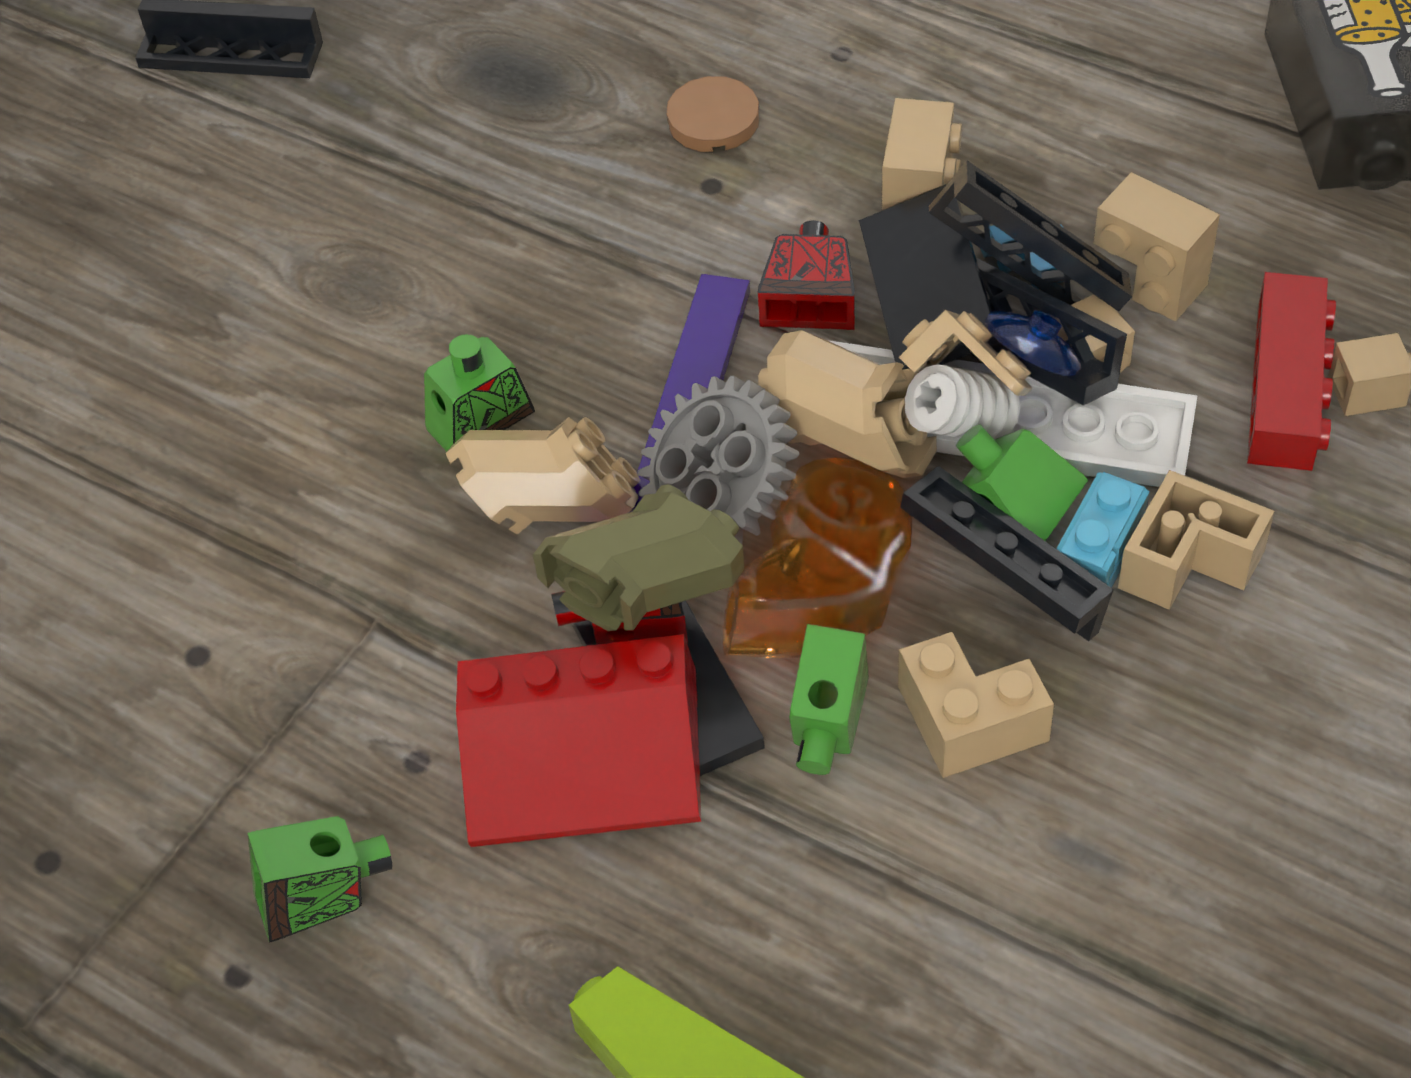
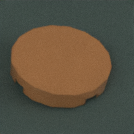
M706 76L695 79L676 89L668 100L666 115L669 130L673 138L683 146L700 152H713V147L724 145L726 150L736 148L749 140L759 126V101L754 91L741 81L725 76Z

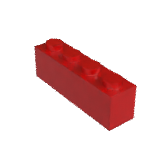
M1265 272L1257 310L1247 464L1312 471L1317 450L1327 451L1331 419L1322 418V409L1328 410L1330 407L1333 378H1325L1324 369H1331L1334 339L1325 338L1326 331H1332L1336 312V300L1327 299L1328 278Z

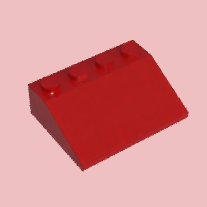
M684 634L457 661L456 718L467 839L470 847L701 822L696 669Z

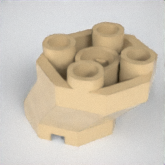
M800 330L782 335L767 357V368H763L759 372L758 385L780 399L778 406L789 411L791 414L785 424L797 430L798 435L788 443L825 444L880 471L902 478L923 475L937 451V436L927 437V432L918 431L910 424L905 413V396L909 384L917 373H914L911 369L902 370L904 365L901 363L893 362L880 365L828 340Z
M568 417L553 430H469L445 453L450 464L459 458L463 469L456 474V477L465 492L494 522L500 524L506 518L514 521L509 530L516 534H519L533 521L600 522L629 513L639 498L633 488L640 482L636 470L624 458L619 457L617 460L603 445L605 442L603 433L587 417H584L578 423Z

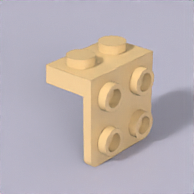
M945 310L934 322L931 321L929 323L926 319L921 321L903 340V343L908 348L899 358L914 373H919L925 367L939 364L962 341L1015 395L1026 396L1033 389L1025 380L1031 374L1030 370L1009 350L1006 352L1003 349L998 354L987 343L993 334L972 313L968 314L966 311H963L959 315Z

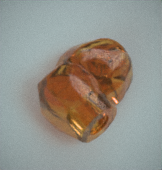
M838 457L813 460L797 470L796 478L791 480L790 486L785 492L789 497L787 501L780 500L775 511L776 517L770 524L773 548L745 565V569L734 585L729 587L723 626L724 655L801 658L807 624L864 633L865 637L883 626L894 581L902 571L911 548L912 516L900 508L904 491L897 480L886 472L880 471L859 460Z

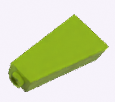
M618 966L604 977L597 976L587 981L576 993L574 1001L569 1004L575 1032L616 1078H804Z

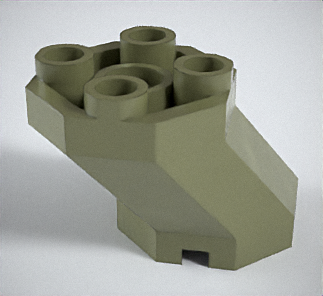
M669 484L661 485L655 494L644 495L633 512L545 538L533 554L537 578L547 588L555 580L565 590L559 600L570 611L607 631H616L622 622L624 623L625 630H634L646 612L731 587L745 569L743 545L735 538L739 531L737 523L720 510L713 509L709 511L689 501L683 492Z

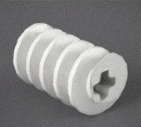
M939 364L925 367L917 373L909 384L905 396V413L910 424L918 431L959 438L978 424H981L994 440L1010 434L1018 422L1020 412L1019 396L1015 395L997 376Z

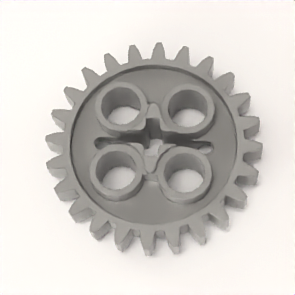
M730 375L727 382H724L714 376L711 377L708 389L698 383H694L692 385V399L689 400L677 394L675 401L678 410L672 414L662 409L660 414L665 422L663 429L650 428L648 431L657 441L654 447H647L641 450V454L651 459L649 466L638 470L639 476L650 481L649 484L639 491V496L644 497L647 494H655L661 485H672L683 492L689 501L709 511L716 509L729 515L739 526V531L735 538L742 544L743 530L756 536L760 534V526L757 519L761 515L772 520L776 518L775 512L770 505L773 499L787 501L789 497L779 487L782 481L796 478V474L785 467L786 462L799 456V451L786 445V443L798 435L797 430L785 424L791 414L789 411L778 406L780 399L750 380L744 382Z

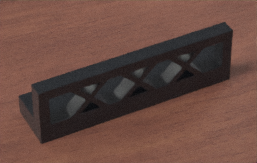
M142 0L138 7V13L145 31V36L135 57L138 68L310 79L323 44L315 8L190 0ZM157 45L176 46V48L166 53H154ZM205 48L219 49L208 56L195 54ZM248 50L262 52L250 59L238 57ZM290 53H304L301 62L282 61L280 58Z
M968 160L929 205V213L1043 292L1069 305L1082 300L1071 293L1070 280H1074L1117 311H1120L1132 298L1130 277L1127 271ZM955 198L977 214L960 216L947 206ZM990 224H993L1017 242L1000 244L991 237ZM983 225V226H984V232L981 231V230H980L979 228H977L976 226ZM1030 252L1035 253L1058 270L1041 272L1031 265ZM1024 253L1025 260L1016 254ZM1064 281L1065 288L1057 282Z
M976 258L986 292L990 298L988 300L1001 340L1000 343L991 346L998 354L1003 349L1006 352L1009 350L1030 370L1031 374L1029 377L1081 405H1086L1117 389L1127 333ZM1013 295L1019 298L1029 319L1023 321L1015 317L1006 297ZM1052 315L1060 320L1068 340L1063 342L1054 337L1046 321V316ZM1091 335L1107 343L1104 362L1094 357L1085 337Z
M939 466L903 493L901 509L1074 634H1079L1087 641H1090L1099 633L1114 590Z

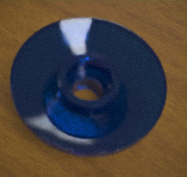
M1035 310L1031 317L1013 312L992 311L985 319V325L989 332L1001 344L1024 360L1044 370L1063 376H1075L1081 369L1080 359L1072 347L1058 334L1062 325L1052 316Z

